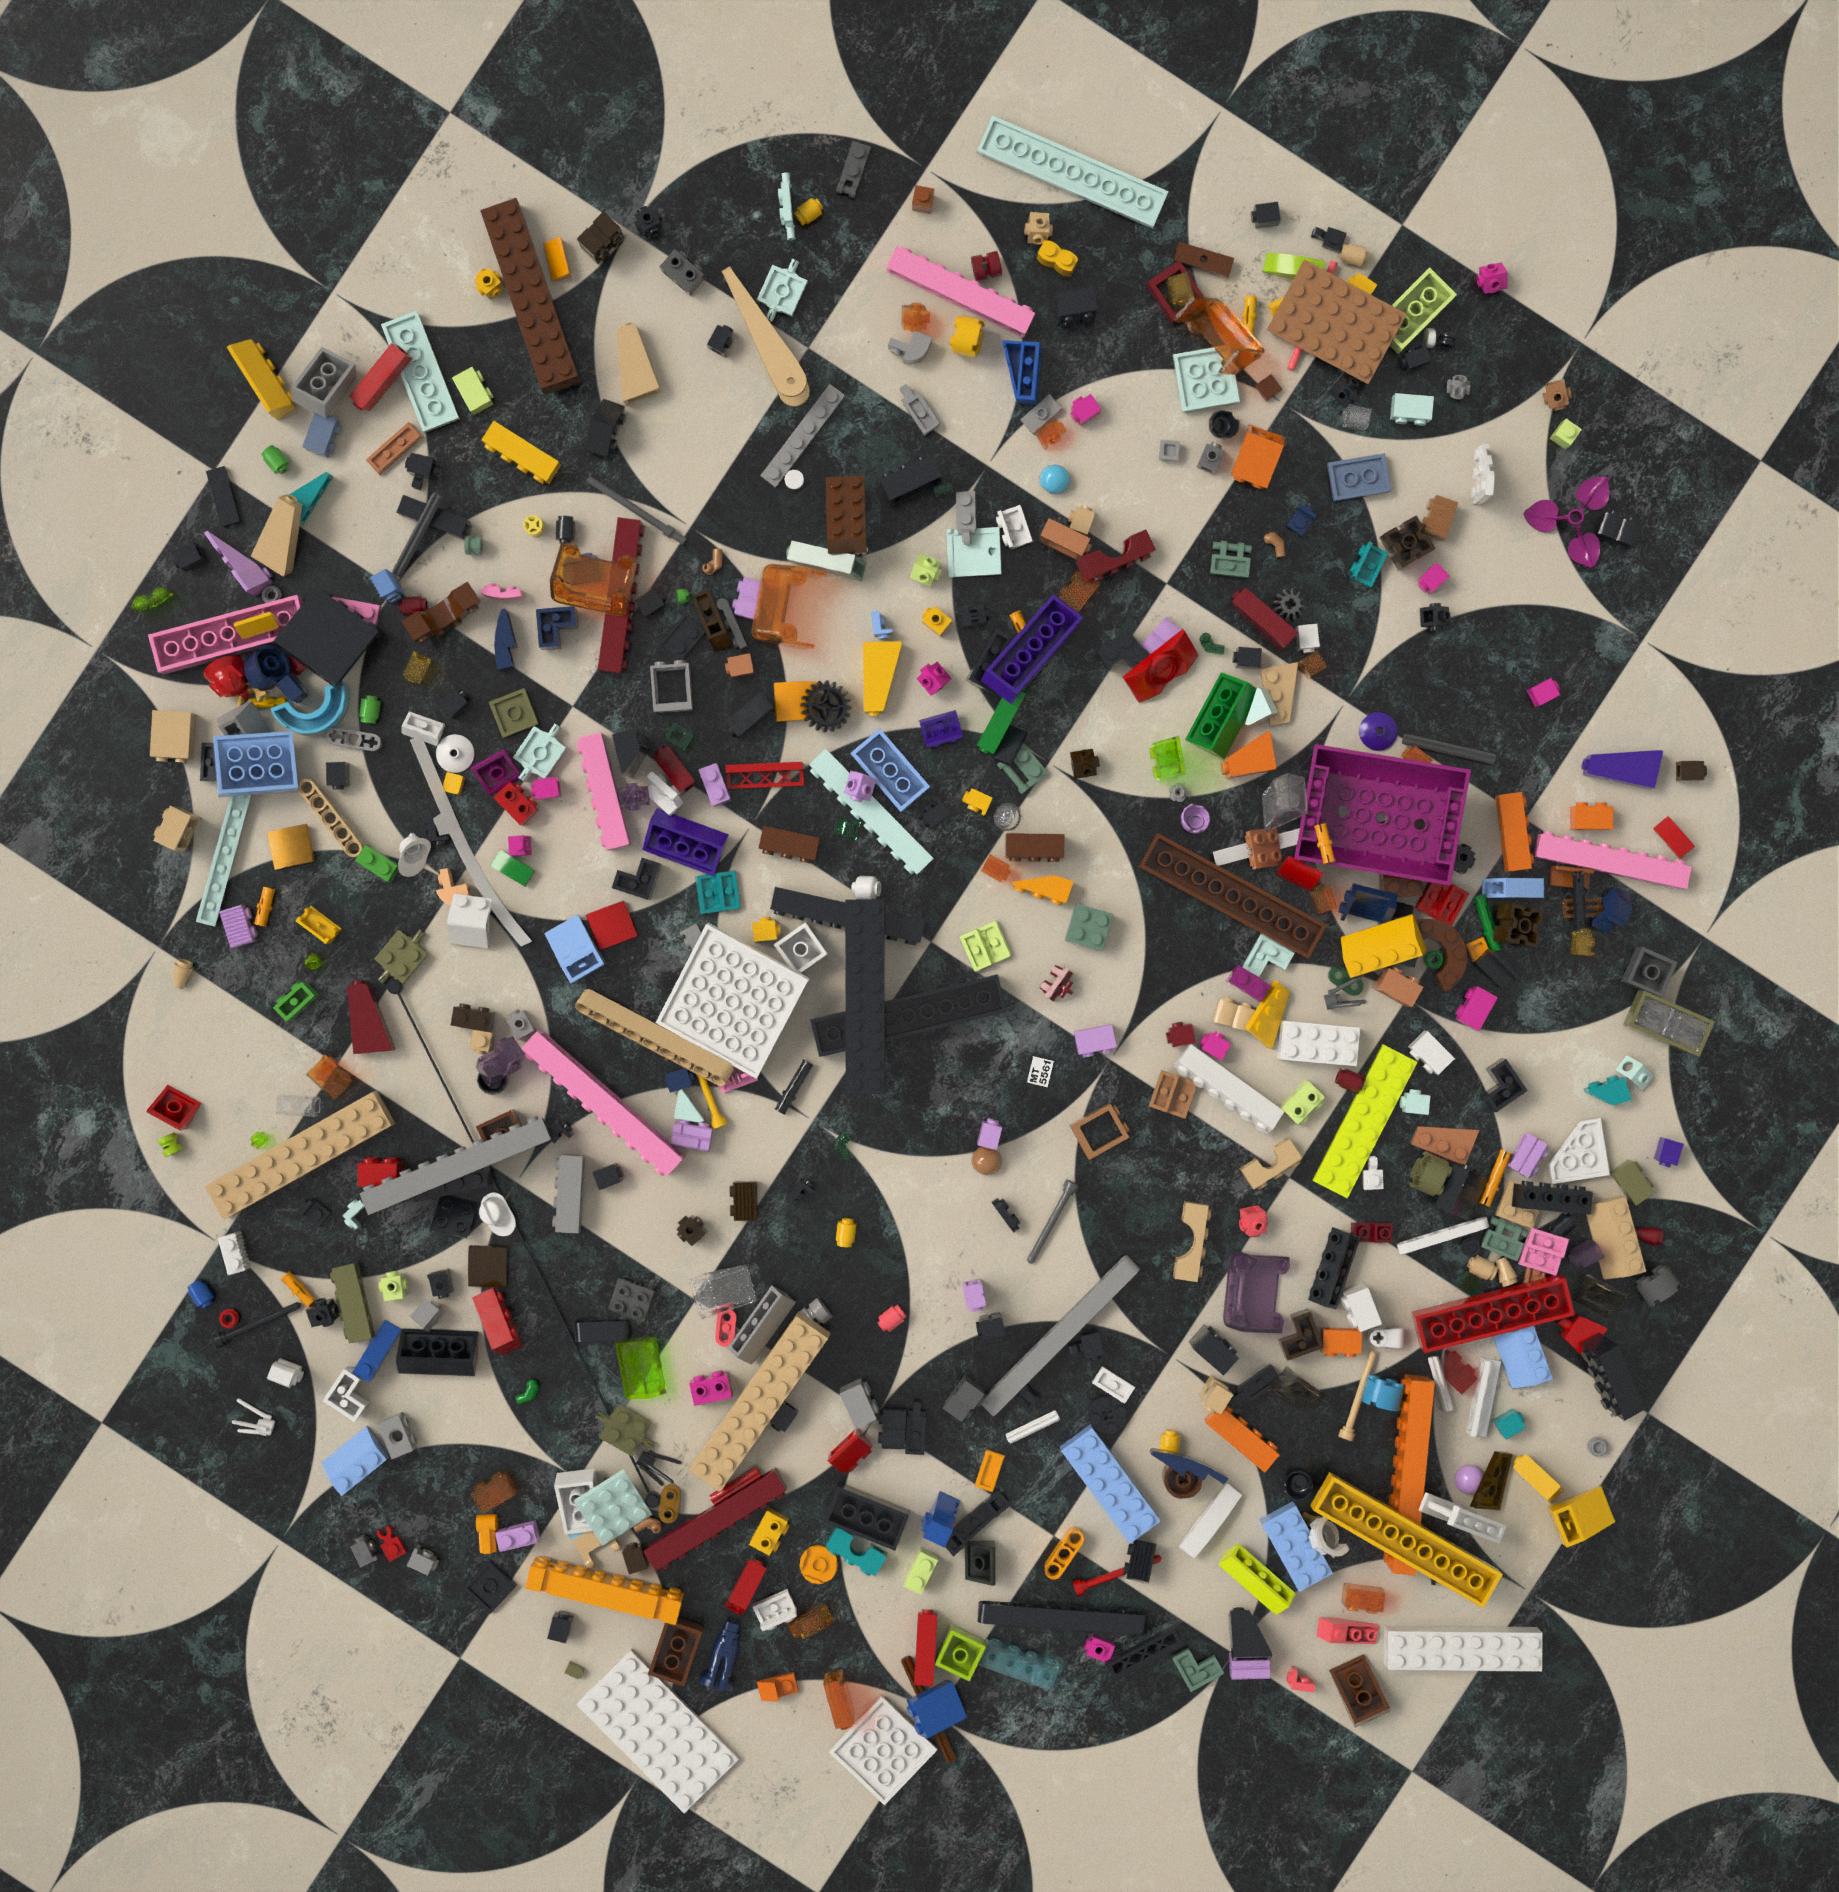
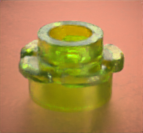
M264 1131L261 1133L256 1132L251 1137V1146L260 1149L267 1142L268 1137Z

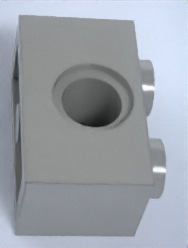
M403 1412L377 1423L391 1459L409 1453L416 1448L417 1439L413 1433L411 1434L409 1430L410 1422L408 1417L403 1415ZM395 1431L402 1432L403 1439L396 1438Z

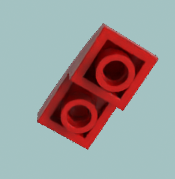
M1669 816L1653 828L1656 834L1679 859L1695 848L1693 843Z

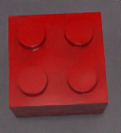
M379 1157L365 1158L363 1162L358 1163V1187H366L373 1183L376 1187L381 1185V1180L392 1176L393 1179L400 1177V1172L404 1171V1161H399V1157H387V1159L379 1160Z

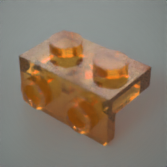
M324 1054L321 1060L306 1075L335 1101L351 1085L352 1079L346 1070H341L337 1066V1062L332 1057H327Z

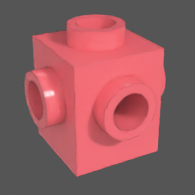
M1258 1205L1240 1209L1241 1220H1239V1227L1241 1231L1249 1237H1259L1260 1234L1267 1233L1268 1218L1265 1210Z

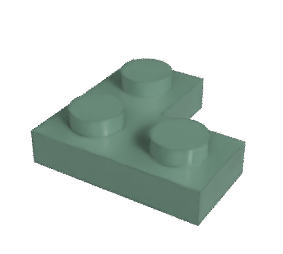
M1189 1648L1172 1656L1191 1692L1224 1674L1215 1655L1198 1664Z

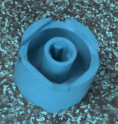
M1369 1374L1361 1401L1369 1405L1373 1402L1372 1404L1381 1409L1399 1411L1405 1385L1397 1383L1393 1379L1386 1378V1380H1383L1379 1376Z

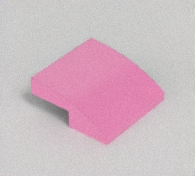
M1531 1228L1518 1264L1556 1276L1561 1258H1564L1569 1239Z

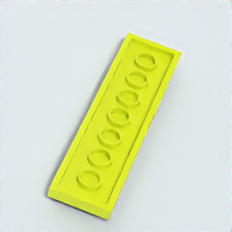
M1382 1044L1364 1079L1363 1089L1361 1091L1358 1090L1313 1178L1314 1182L1348 1198L1417 1064L1416 1061Z

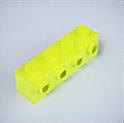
M1239 1543L1225 1551L1218 1564L1275 1615L1287 1609L1296 1594Z

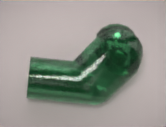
M1207 632L1201 635L1199 641L1207 653L1224 654V645L1214 644L1211 635Z
M847 1133L839 1134L835 1143V1150L844 1162L852 1157L846 1149L850 1141V1136Z

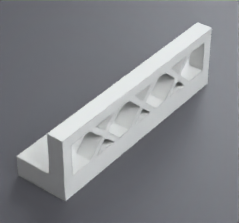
M1480 1358L1466 1433L1470 1436L1476 1437V1435L1486 1437L1501 1365L1499 1360Z

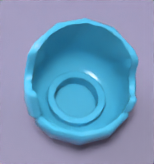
M1048 465L1039 476L1040 485L1051 494H1061L1070 484V474L1060 465Z

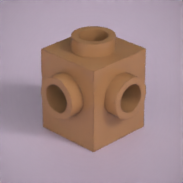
M1564 379L1545 383L1546 393H1543L1545 405L1549 404V408H1554V411L1566 408L1565 405L1569 404L1568 399H1571L1572 396L1570 387L1566 388ZM1560 394V397L1555 398L1554 395Z

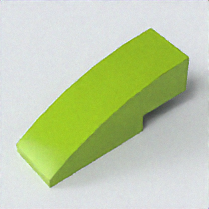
M1267 253L1262 272L1294 280L1304 259L1323 270L1326 261L1289 254Z

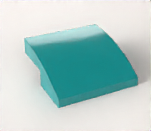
M736 871L715 873L714 876L709 874L695 876L700 914L741 909Z

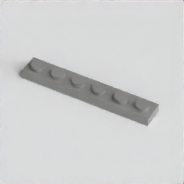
M829 384L760 476L777 488L787 472L790 471L843 401L845 395Z

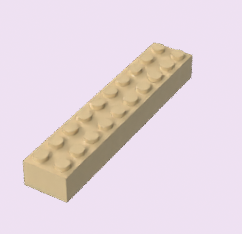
M378 1091L371 1092L211 1182L205 1188L221 1217L225 1220L396 1123Z
M798 1311L692 1462L688 1471L720 1492L829 1338L830 1332Z

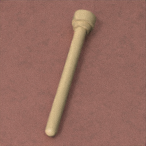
M1375 1351L1369 1352L1346 1426L1340 1429L1338 1435L1349 1441H1353L1355 1436V1429L1353 1427L1362 1402L1366 1379L1371 1374L1377 1356Z

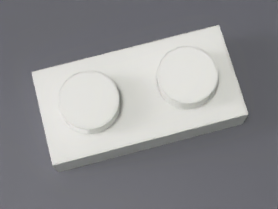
M1103 1366L1092 1381L1094 1385L1123 1403H1126L1135 1386Z

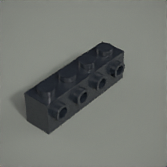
M1522 1180L1521 1184L1514 1183L1512 1207L1591 1215L1593 1192L1587 1191L1585 1186L1574 1185V1189H1570L1565 1184H1557L1556 1187H1551V1183L1539 1182L1538 1186L1533 1185L1532 1181Z
M1332 1227L1325 1250L1322 1253L1319 1268L1316 1271L1313 1286L1310 1289L1308 1300L1337 1310L1361 1236Z

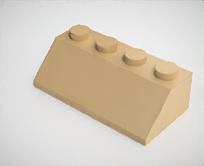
M1618 1195L1592 1202L1591 1215L1586 1214L1603 1279L1628 1277L1646 1272L1626 1197Z

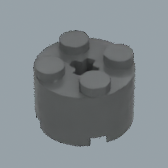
M1660 1264L1651 1270L1653 1274L1647 1277L1644 1275L1635 1281L1637 1283L1636 1288L1650 1307L1655 1306L1654 1301L1659 1300L1661 1303L1678 1291L1677 1287L1683 1286L1669 1266H1662Z

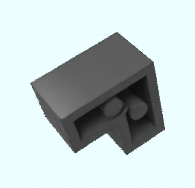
M964 1375L943 1404V1409L961 1422L964 1418L968 1419L973 1413L976 1406L980 1407L985 1400L984 1388L967 1375Z

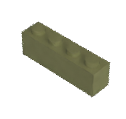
M358 1261L332 1268L330 1277L332 1283H335L337 1290L335 1291V1299L340 1303L339 1316L345 1324L343 1329L345 1339H348L350 1344L373 1338L375 1331Z

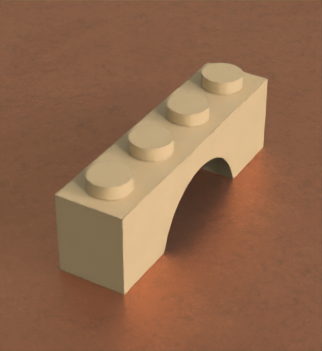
M1184 1201L1181 1220L1191 1227L1194 1241L1191 1249L1186 1254L1176 1257L1173 1272L1174 1279L1198 1282V1277H1202L1203 1266H1200L1201 1258L1204 1259L1206 1248L1203 1247V1242L1208 1237L1206 1221H1210L1211 1209H1208L1209 1206L1207 1204Z

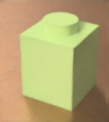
M1565 419L1559 424L1550 439L1562 448L1567 449L1582 429L1568 419Z

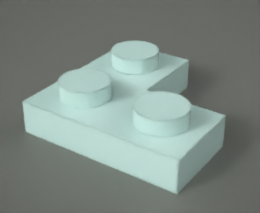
M1260 934L1242 967L1257 977L1261 975L1268 961L1285 970L1294 952Z

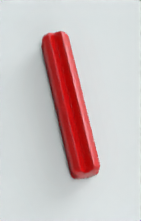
M754 1467L726 1484L720 1492L715 1491L710 1494L711 1502L716 1505L760 1478V1470Z

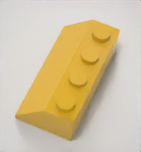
M252 339L227 346L266 411L278 420L296 409L292 401L291 392H286L284 389L285 382L280 375L276 376L274 373L275 366L270 359L266 360L263 355L265 350L259 342L256 344Z
M1413 914L1341 936L1343 960L1350 978L1423 956L1427 950Z

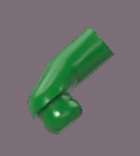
M529 1380L525 1393L515 1396L518 1405L535 1399L539 1390L536 1380Z

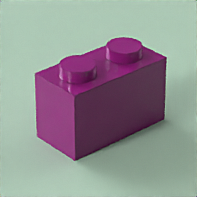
M1240 965L1235 966L1226 980L1258 1002L1263 1000L1271 987L1270 984Z

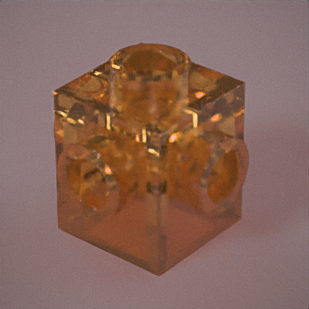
M916 302L911 303V305H902L901 325L903 330H910L911 332H914V330L917 332L926 330L927 323H930V312L926 310L925 305Z

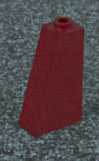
M1246 587L1242 591L1238 589L1232 595L1233 601L1230 604L1279 651L1286 647L1298 634L1293 627Z
M364 980L352 981L353 985H347L353 1054L395 1050L394 1042L371 984H364Z

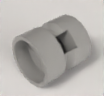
M819 1298L812 1301L808 1309L803 1308L800 1311L817 1324H824L832 1318L831 1313Z

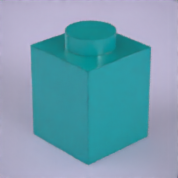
M1510 1409L1493 1419L1495 1426L1505 1440L1526 1429L1523 1424L1525 1422L1524 1417L1514 1409Z

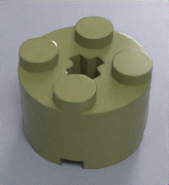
M1423 1152L1422 1154L1425 1156L1422 1159L1418 1158L1412 1168L1410 1178H1413V1183L1409 1182V1185L1430 1196L1441 1195L1444 1190L1443 1184L1446 1177L1450 1176L1452 1167L1449 1166L1448 1161L1431 1153Z

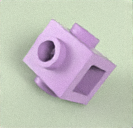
M850 771L844 793L850 795V799L861 802L862 799L870 801L877 779Z

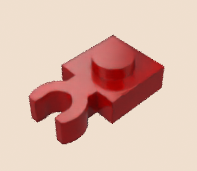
M387 1525L386 1530L388 1534H383L380 1529L377 1531V1536L384 1540V1543L380 1546L390 1562L407 1553V1550L399 1535L393 1537V1529L390 1525Z

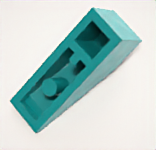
M328 472L321 474L289 494L303 504L300 519L301 525L305 524L333 479V476Z

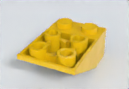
M1601 1486L1547 1507L1560 1541L1566 1548L1587 1540L1615 1523Z

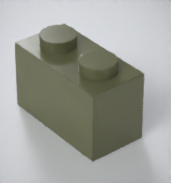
M1626 1160L1609 1173L1629 1202L1637 1206L1655 1193L1652 1189L1654 1185L1648 1177L1645 1178L1641 1173L1643 1169L1637 1161Z

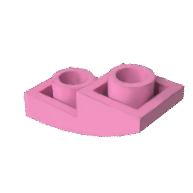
M493 583L485 585L484 589H480L482 595L493 599L517 600L524 598L522 590L516 589V587L506 588L505 592H503L499 585L496 586Z

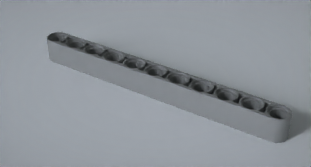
M1127 1255L1123 1256L984 1396L985 1400L981 1405L992 1416H995L1137 1274L1140 1267Z

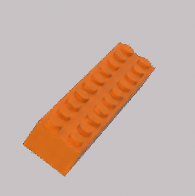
M1405 1374L1404 1379L1401 1380V1384L1405 1386L1399 1409L1401 1410V1416L1397 1418L1399 1436L1395 1438L1397 1456L1394 1455L1393 1457L1395 1475L1392 1474L1391 1486L1394 1487L1393 1494L1389 1496V1505H1392L1391 1508L1421 1524L1422 1512L1419 1511L1424 1497L1435 1382L1428 1376ZM1384 1552V1563H1386L1392 1573L1416 1576V1569Z

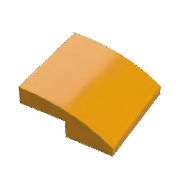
M815 681L774 683L776 722L804 720L807 717V714H801L805 707H800V704L806 703L801 697L803 695L808 696L805 690H811L810 685L815 684ZM816 695L814 696L812 703H816ZM813 710L814 714L817 717V710Z

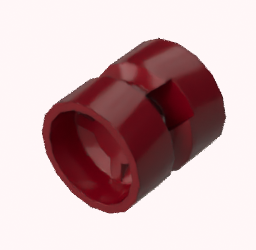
M998 251L986 253L984 257L981 254L971 256L975 281L986 280L987 276L991 278L1002 276ZM986 262L987 270L983 271L982 263Z

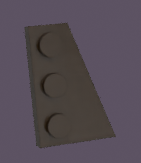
M1494 1451L1470 1507L1500 1510L1513 1454Z

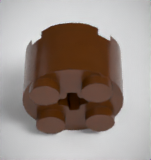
M1165 1465L1162 1479L1167 1491L1173 1497L1178 1499L1191 1498L1200 1491L1202 1487L1201 1478L1187 1470L1185 1473L1186 1479L1180 1480L1179 1476L1181 1474Z

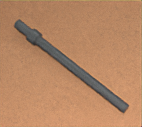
M589 477L587 483L661 530L666 537L673 538L682 545L685 544L687 538L676 532L674 527L665 525L594 477Z

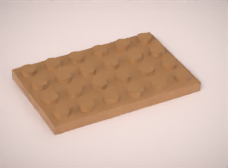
M1304 259L1267 330L1369 384L1407 314Z

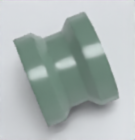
M465 536L464 549L466 555L471 553L482 555V536H477L476 538Z

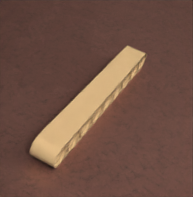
M585 989L575 1004V1008L580 1013L716 1085L724 1086L734 1071V1067L729 1062L593 990Z

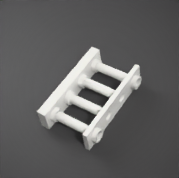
M1426 1492L1419 1511L1445 1520L1447 1524L1498 1544H1500L1506 1529V1525L1478 1515L1471 1509Z

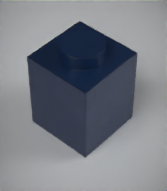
M686 1068L664 1074L670 1093L693 1086V1081H695L694 1073Z

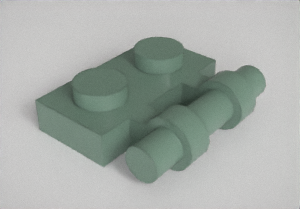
M1222 540L1221 542L1213 541L1212 549L1220 550V554H1212L1210 574L1248 578L1251 558L1243 557V553H1251L1252 546L1244 545L1241 542L1232 544ZM1226 551L1237 552V557L1227 556Z
M1492 1216L1490 1224L1495 1225L1496 1229L1495 1231L1487 1229L1481 1247L1518 1261L1524 1243L1518 1241L1519 1236L1526 1238L1528 1230L1523 1229L1521 1225L1508 1223L1506 1219L1501 1217L1498 1219ZM1503 1229L1512 1232L1511 1238L1502 1235Z

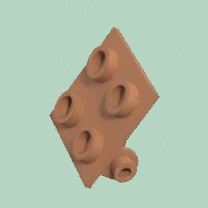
M1276 828L1246 832L1247 846L1251 845L1247 847V850L1252 849V852L1248 853V855H1253L1249 857L1250 866H1252L1253 870L1283 864Z

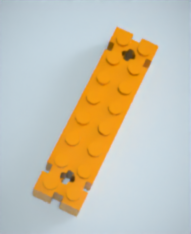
M546 1556L536 1557L530 1566L525 1589L537 1592L543 1591L550 1595L644 1618L658 1619L661 1622L673 1625L677 1623L685 1594L678 1588L671 1587L669 1590L662 1589V1585L657 1583L649 1585L643 1583L644 1581L640 1579H625V1576L620 1574L612 1576L606 1574V1571L599 1569L595 1571L587 1570L586 1566L577 1565L575 1567L562 1560H559L558 1563H553Z

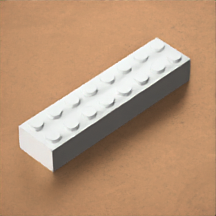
M1384 1625V1665L1388 1670L1542 1671V1632L1538 1627Z

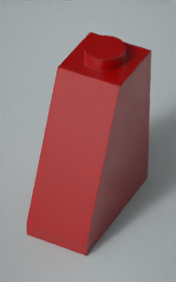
M756 1559L747 1562L724 1605L725 1608L740 1616L746 1611L767 1569L763 1567L764 1564Z

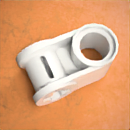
M1370 1328L1366 1333V1339L1377 1347L1404 1348V1328ZM1377 1334H1379V1335H1380V1338H1377L1376 1340H1374V1339H1373V1336H1376Z

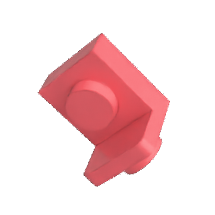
M1291 1666V1671L1287 1672V1683H1289L1290 1688L1298 1691L1315 1692L1313 1680L1307 1676H1299L1297 1678L1298 1670L1295 1666Z

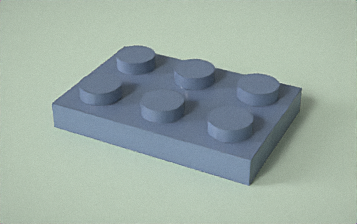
M1385 453L1327 463L1333 502L1391 492Z

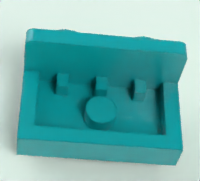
M1370 541L1366 545L1362 544L1358 552L1360 558L1358 562L1353 563L1349 571L1352 573L1350 579L1371 588L1388 552L1373 546Z

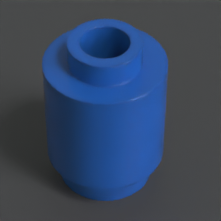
M201 1279L187 1287L189 1290L188 1294L197 1308L202 1307L205 1309L213 1304L212 1300L215 1297Z

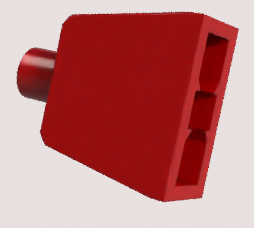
M1576 1313L1571 1319L1566 1317L1557 1321V1324L1564 1328L1560 1336L1581 1356L1583 1350L1580 1343L1598 1333L1604 1335L1607 1331L1606 1327Z

